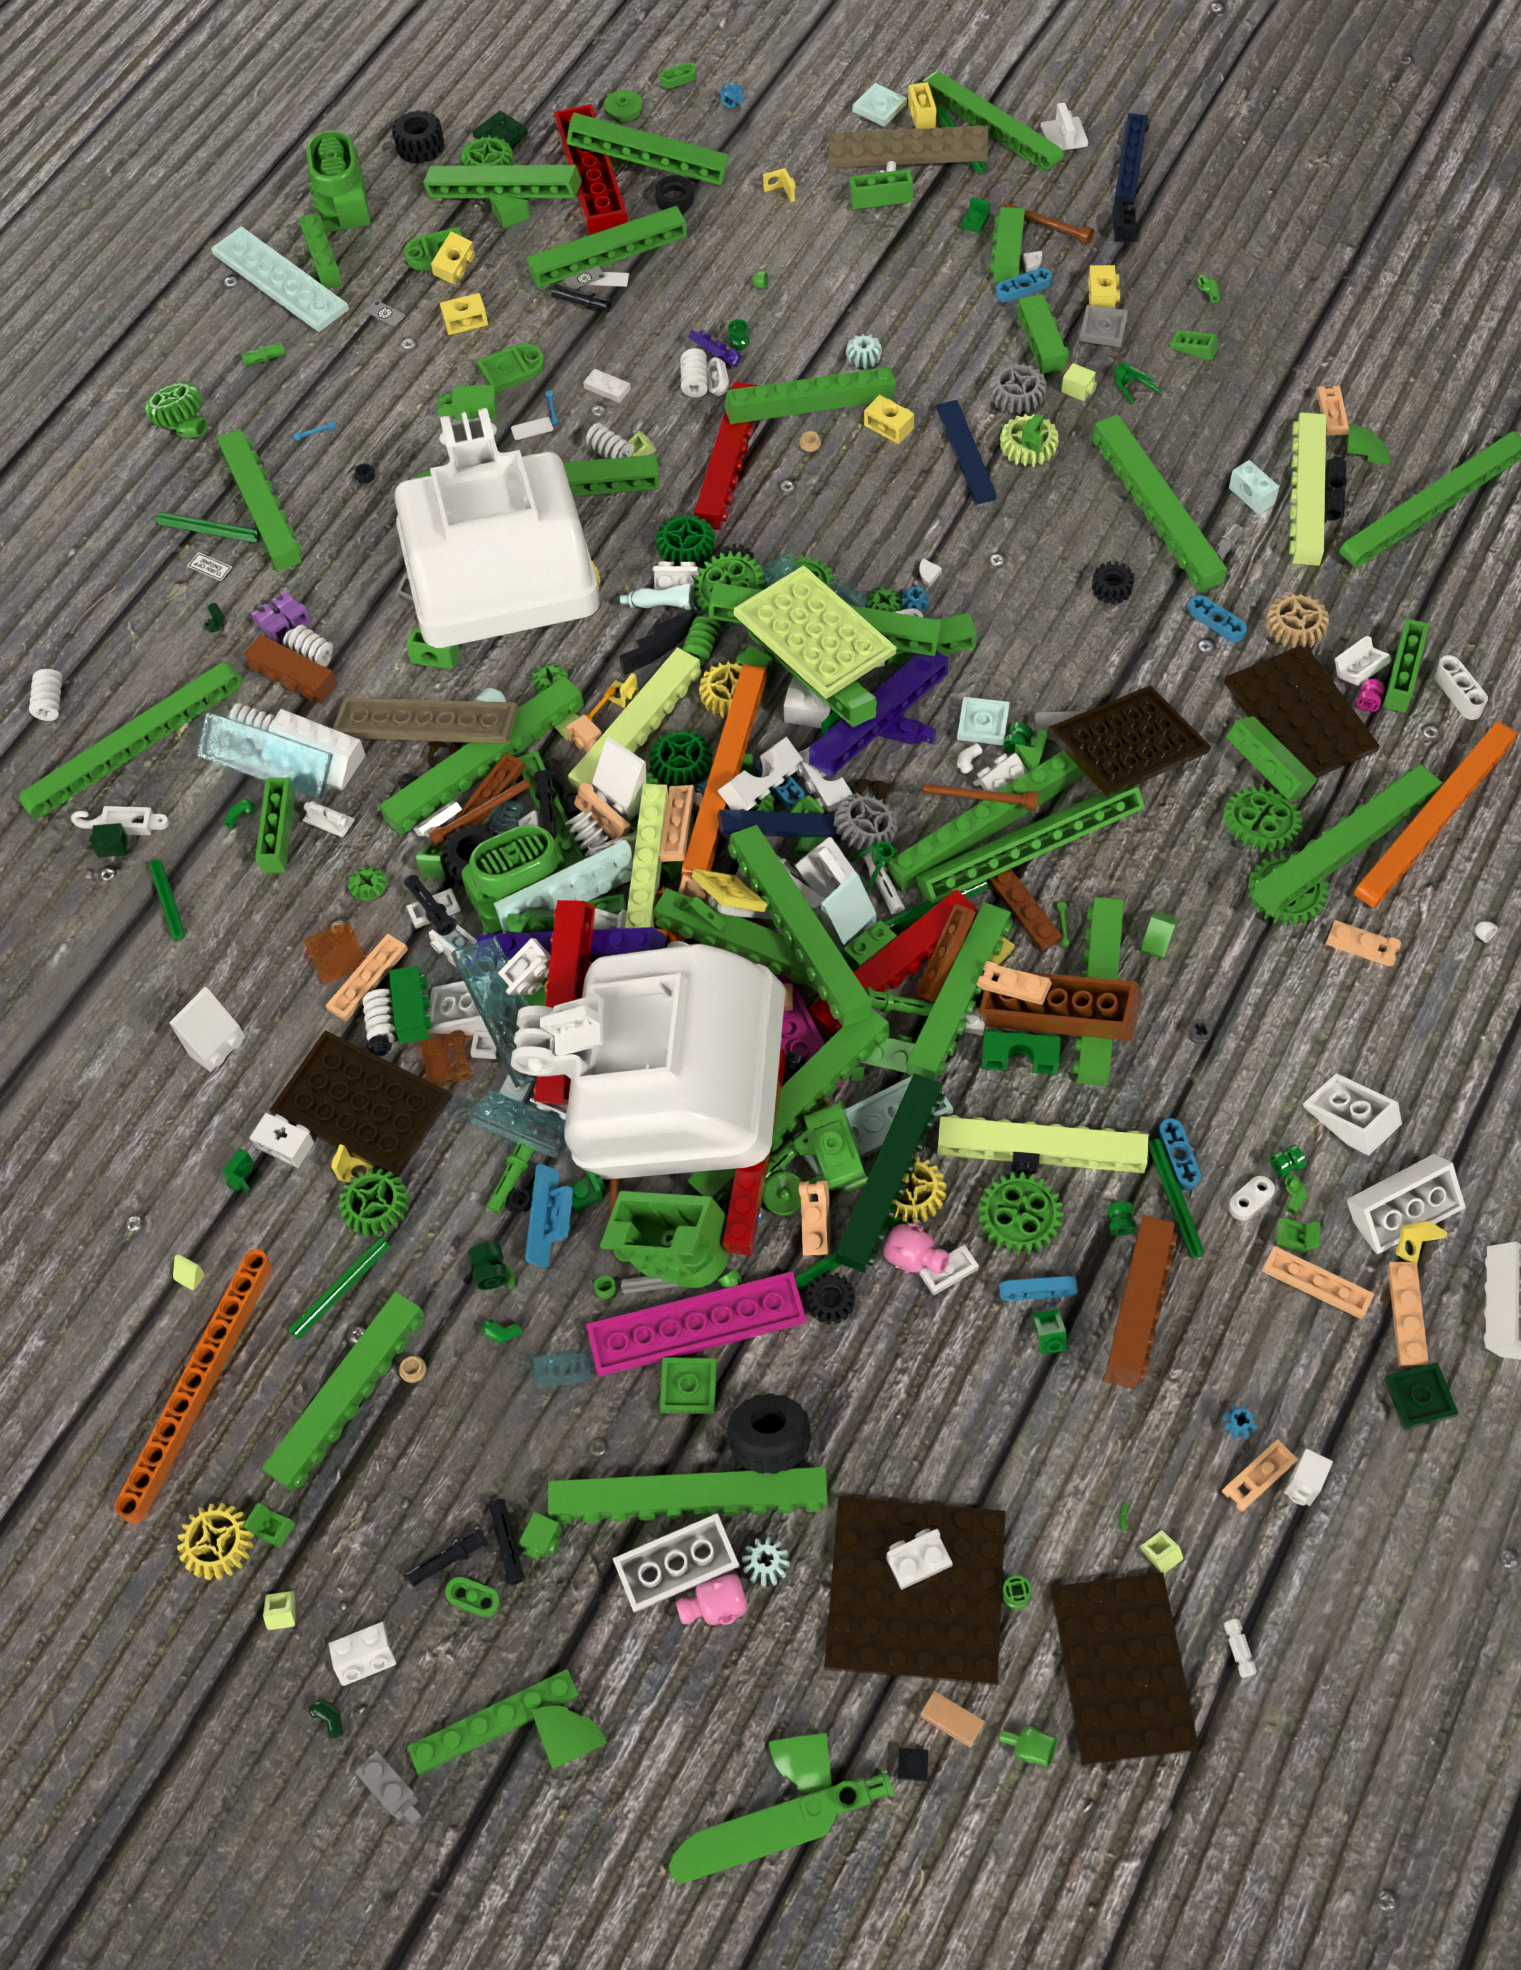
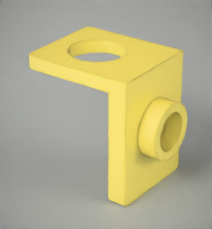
M785 168L763 174L764 192L783 187L790 201H795V181L793 177L790 178ZM778 177L775 184H768L770 178Z
M631 673L624 684L615 680L610 687L620 689L621 698L613 696L609 697L608 700L626 708L639 693L636 675Z
M339 1145L337 1153L332 1160V1169L340 1181L350 1182V1177L355 1178L352 1175V1170L358 1165L366 1167L367 1172L365 1175H368L369 1168L374 1169L373 1166L362 1160L351 1157L345 1145Z
M1418 1221L1414 1224L1403 1225L1396 1254L1407 1262L1418 1263L1422 1242L1446 1238L1447 1232L1431 1221ZM1407 1240L1413 1246L1412 1255H1409L1405 1250Z

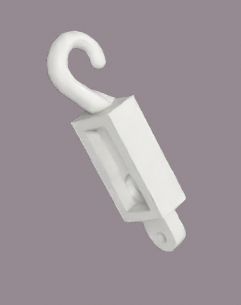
M104 806L102 814L92 820L79 818L88 817L89 813L86 811H77L71 815V821L80 828L91 829L93 825L121 823L128 835L150 836L152 829L163 830L169 825L165 815L153 814L151 808ZM133 819H144L143 823H132Z

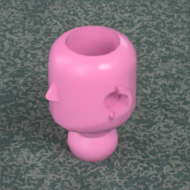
M909 1223V1225L898 1224L894 1226L884 1241L883 1254L885 1259L891 1264L896 1265L895 1268L905 1270V1273H919L923 1268L929 1267L931 1272L941 1274L949 1264L950 1256L948 1252L943 1249L935 1250L933 1238L928 1233L923 1232V1227L917 1224Z
M732 1572L721 1574L696 1585L697 1596L692 1598L681 1597L676 1601L682 1624H691L696 1618L703 1616L704 1621L709 1625H728L733 1623L736 1618L743 1616L748 1609L740 1579L737 1574Z

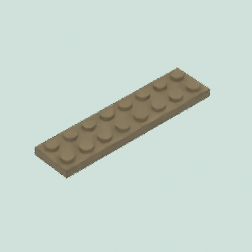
M988 126L830 133L828 165L829 168L884 166L889 161H894L896 165L988 161Z
M344 698L333 729L357 739L508 744L519 706L517 702Z

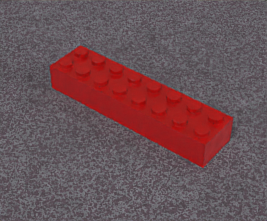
M592 104L554 111V118L567 165L577 166L582 180L576 196L588 235H592L627 223L628 220L627 211L609 155L566 144L573 113L596 118Z

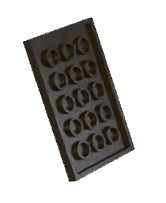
M1307 645L1306 647L1297 646L1228 675L1224 679L1225 685L1248 717L1254 716L1316 778L1379 750L1380 745Z
M1151 685L1054 724L1047 731V734L1107 797L1203 756L1211 748Z
M325 1030L269 1111L274 1116L278 1114L284 1117L293 1126L297 1124L304 1126L310 1131L309 1134L336 1148L339 1145H345L350 1155L377 1169H383L385 1173L390 1171L394 1177H399L452 1098L451 1092Z
M1159 1572L1051 1586L1050 1593L1081 1765L1087 1766L1198 1751L1199 1745L1164 1573Z

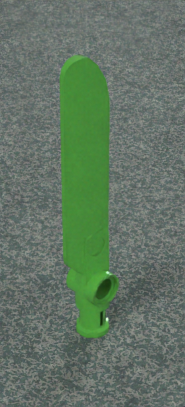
M882 1770V1774L868 1779L860 1777L851 1781H843L838 1785L701 1830L685 1840L674 1853L669 1864L670 1874L676 1882L687 1883L824 1837L829 1833L837 1815L853 1812L861 1807L870 1805L871 1800L886 1795L890 1797L895 1796L887 1770ZM846 1788L856 1791V1800L851 1805H845L840 1800L841 1792Z

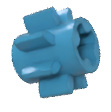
M730 82L726 86L723 85L720 91L722 103L728 108H736L738 104L741 105L744 100L742 96L744 90H742L741 86Z
M912 586L908 592L903 591L902 607L917 609L920 612L923 609H928L929 594H924L923 587Z
M1232 1405L1230 1409L1231 1414L1224 1413L1222 1417L1224 1421L1228 1422L1224 1426L1223 1431H1229L1232 1434V1440L1242 1436L1246 1441L1249 1438L1248 1431L1255 1432L1257 1426L1252 1424L1257 1415L1250 1414L1247 1411V1405L1243 1409H1237L1235 1405ZM1237 1419L1243 1421L1242 1427L1237 1425Z

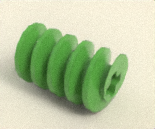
M698 616L693 620L682 650L700 659V666H703L705 661L710 658V653L716 642L715 639L718 637L721 624L708 616Z

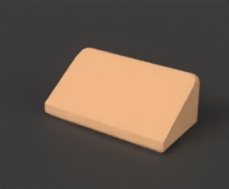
M936 1691L932 1693L920 1714L922 1719L969 1748L973 1746L985 1723L984 1720Z

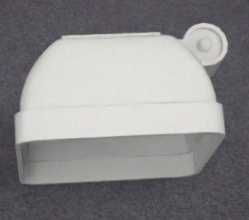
M487 408L478 409L479 417L467 419L466 412L461 413L462 421L451 423L449 415L440 417L443 433L440 434L439 440L441 444L446 445L450 462L444 466L430 468L431 476L399 483L395 490V503L398 512L396 525L421 634L424 641L429 646L435 648H444L584 618L594 614L600 604L595 571L561 458L554 452H543L523 457L520 450L507 453L498 452L494 439L497 427L490 422Z
M704 944L600 957L591 964L586 973L582 998L596 994L601 996L603 1045L563 1056L555 1054V1035L540 1028V1017L550 1015L554 1008L527 1006L518 1011L517 1025L520 1029L515 1033L514 1043L517 1045V1048L512 1051L511 1066L515 1070L528 1075L553 1076L565 1074L571 1079L564 1136L566 1145L572 1152V1159L586 1172H593L595 1177L600 1175L601 1179L607 1180L745 1168L758 1164L769 1154L773 1136L785 988L781 981L767 967L761 964H754L732 952Z

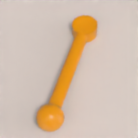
M608 687L607 694L586 715L590 721H592V717L608 698L615 696L616 689L614 687Z

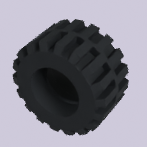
M420 110L410 111L407 114H402L393 123L392 134L396 151L400 158L405 159L407 162L425 163V161L433 160L432 158H437L439 153H442L445 143L439 118L435 117V114Z
M474 824V827L465 825V828L462 830L460 828L456 829V834H450L448 836L449 841L444 843L443 857L450 878L456 881V884L460 887L464 884L462 870L469 864V861L464 859L472 854L473 850L480 843L497 835V832L494 830L490 831L488 826L484 825L481 828L480 824Z

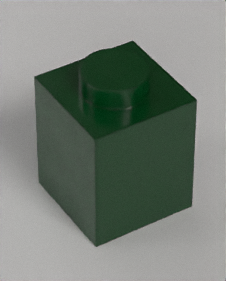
M121 823L93 825L92 835H89V845L91 849H94L98 858L127 855L128 834Z

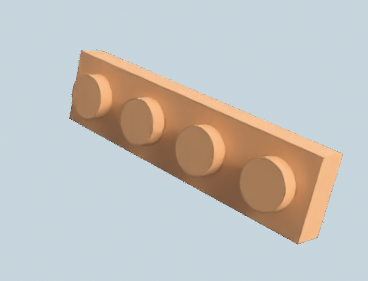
M693 785L670 786L659 850L661 862L685 860L695 795Z
M387 934L325 1005L327 1010L347 1022L361 1006L363 997L378 986L389 973V970L407 952V946Z
M1276 1246L1273 1247L1262 1272L1359 1319L1364 1318L1374 1296V1293Z
M1389 1262L1388 1275L1399 1368H1416L1428 1365L1417 1262Z

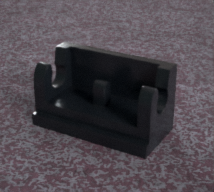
M1114 197L1112 212L1114 242H1137L1136 210L1132 207H1124L1128 204L1134 205L1133 199Z

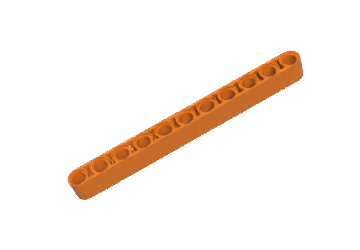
M747 664L742 666L683 862L681 878L687 873L692 875L694 869L711 871L721 837L717 814L720 809L729 810V806L717 790L740 772L766 683L767 668Z
M1498 720L1360 882L1353 895L1375 909L1508 751L1518 737L1519 732Z
M254 1249L247 1252L116 1500L115 1511L130 1524H137L146 1517L272 1273V1264L262 1250ZM263 1261L260 1267L253 1268L257 1262ZM251 1284L247 1291L241 1292L245 1285ZM239 1308L236 1314L229 1315L232 1309ZM227 1331L223 1338L216 1339L219 1333ZM214 1355L212 1361L204 1363L206 1357ZM201 1379V1383L197 1387L191 1388L195 1380ZM188 1403V1408L179 1413V1408L183 1404ZM176 1428L172 1436L166 1437L168 1430ZM158 1453H163L162 1458L153 1463L154 1456ZM149 1478V1483L145 1487L140 1488L141 1481ZM136 1503L134 1511L126 1514L128 1506Z

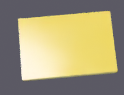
M694 869L692 878L722 906L765 912L766 902L736 875Z

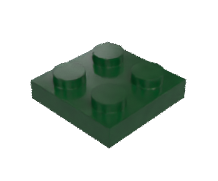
M500 110L472 132L473 137L476 139H481L482 136L488 138L489 135L492 138L498 136L499 140L504 139L512 147L528 134V129Z
M1438 1362L1389 1374L1384 1377L1385 1384L1404 1430L1454 1418L1459 1414Z

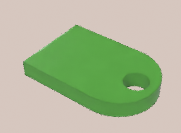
M455 227L412 239L406 245L404 251L408 265L420 271L432 270L431 263L450 232L462 236L460 228Z
M517 344L476 361L488 385H495L497 393L537 377L544 368L543 353L532 344ZM530 357H537L534 360H529Z

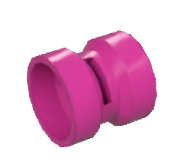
M1375 679L1363 681L1360 689L1361 693L1356 702L1357 706L1363 711H1377L1385 691L1384 684Z

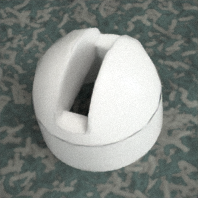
M1489 921L1479 922L1475 927L1477 937L1485 943L1490 941L1498 930V927Z

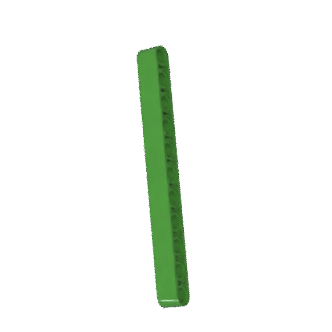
M1515 431L1510 432L1347 540L1340 548L1339 554L1355 568L1362 566L1521 460V436Z
M228 662L218 664L25 789L19 795V802L32 818L43 817L236 691L242 685L243 678Z

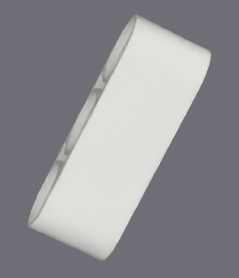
M1452 655L1443 656L1434 674L1435 681L1465 718L1469 720L1478 719L1482 715L1488 701L1487 694L1457 657Z

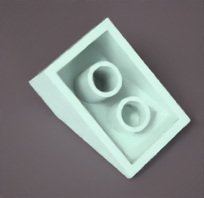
M853 872L821 903V924L844 957L843 948L876 923L875 909L856 872Z

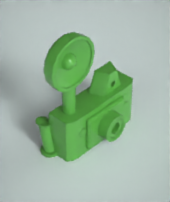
M839 1099V1103L805 1116L807 1128L794 1139V1143L800 1155H817L823 1171L822 1175L806 1181L813 1184L820 1180H826L830 1190L836 1191L842 1188L845 1193H849L864 1186L869 1174L848 1120L846 1108L842 1099ZM779 1172L769 1177L763 1191V1202L766 1207L774 1214L780 1216H789L798 1212L801 1209L799 1183L802 1180L790 1172Z

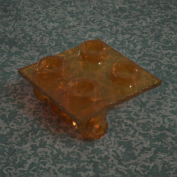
M349 921L303 940L323 985L355 972L366 959Z

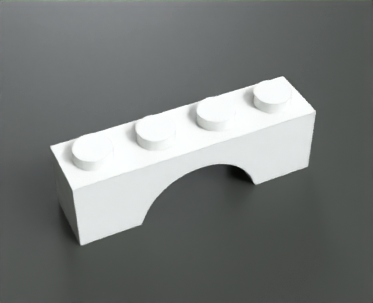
M787 737L773 745L760 756L763 768L761 778L752 776L744 770L717 790L731 810L743 809L748 811L757 804L755 802L756 798L761 800L771 792L768 789L770 786L774 789L784 781V775L789 777L798 770L796 765L803 758Z

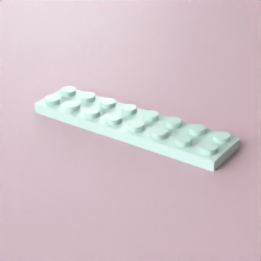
M242 226L211 248L213 255L317 332L323 330L349 310L348 303Z

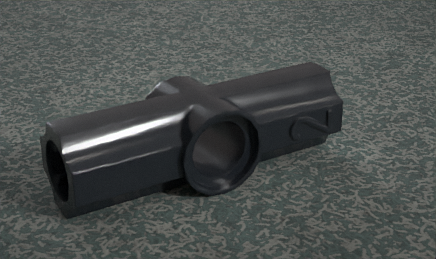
M1334 456L1326 462L1324 516L1328 520L1336 521L1339 518H1343L1345 513L1347 479L1346 461L1342 457Z

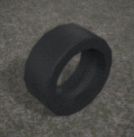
M670 175L662 178L656 184V202L661 210L677 206L680 212H684L693 204V186L686 177ZM670 191H681L685 193L684 195L676 198L664 196L666 193Z

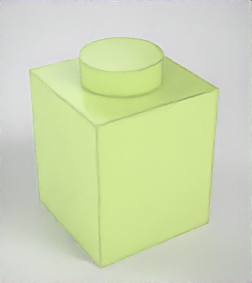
M1073 363L1063 377L1061 392L1085 401L1088 395H1092L1096 389V372Z

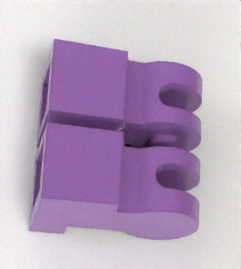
M285 590L279 594L281 600L276 598L270 600L272 607L278 614H275L267 604L261 606L263 613L257 610L251 613L257 626L266 633L269 639L278 644L283 643V638L289 630L295 629L299 625L307 626L312 622L306 607L301 603L298 604Z

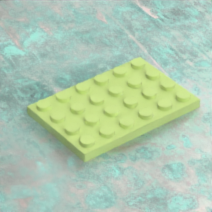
M804 565L734 608L733 615L825 699L831 697L896 654V646Z

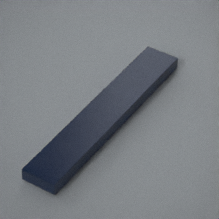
M1128 113L1115 197L1130 198L1135 202L1148 115Z
M958 400L937 404V412L975 505L996 500V492Z
M721 809L717 814L721 834H732L757 825L764 836L831 837L834 839H841L842 835L836 834L837 827L833 826L834 814Z

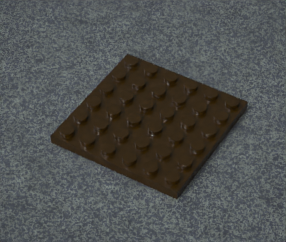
M838 1496L824 1669L997 1686L1006 1511ZM929 1528L933 1531L938 1529L940 1539L953 1563L952 1567L901 1590L886 1559V1554L890 1551L889 1547L902 1540L907 1543L916 1539L915 1535L922 1530Z

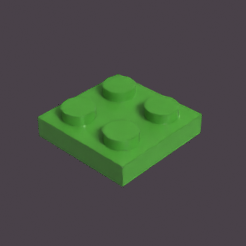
M663 1357L660 1412L715 1414L717 1359Z

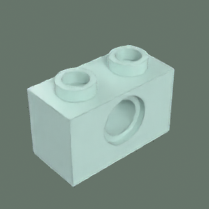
M1248 460L1232 471L1229 489L1259 515L1275 505L1279 486Z

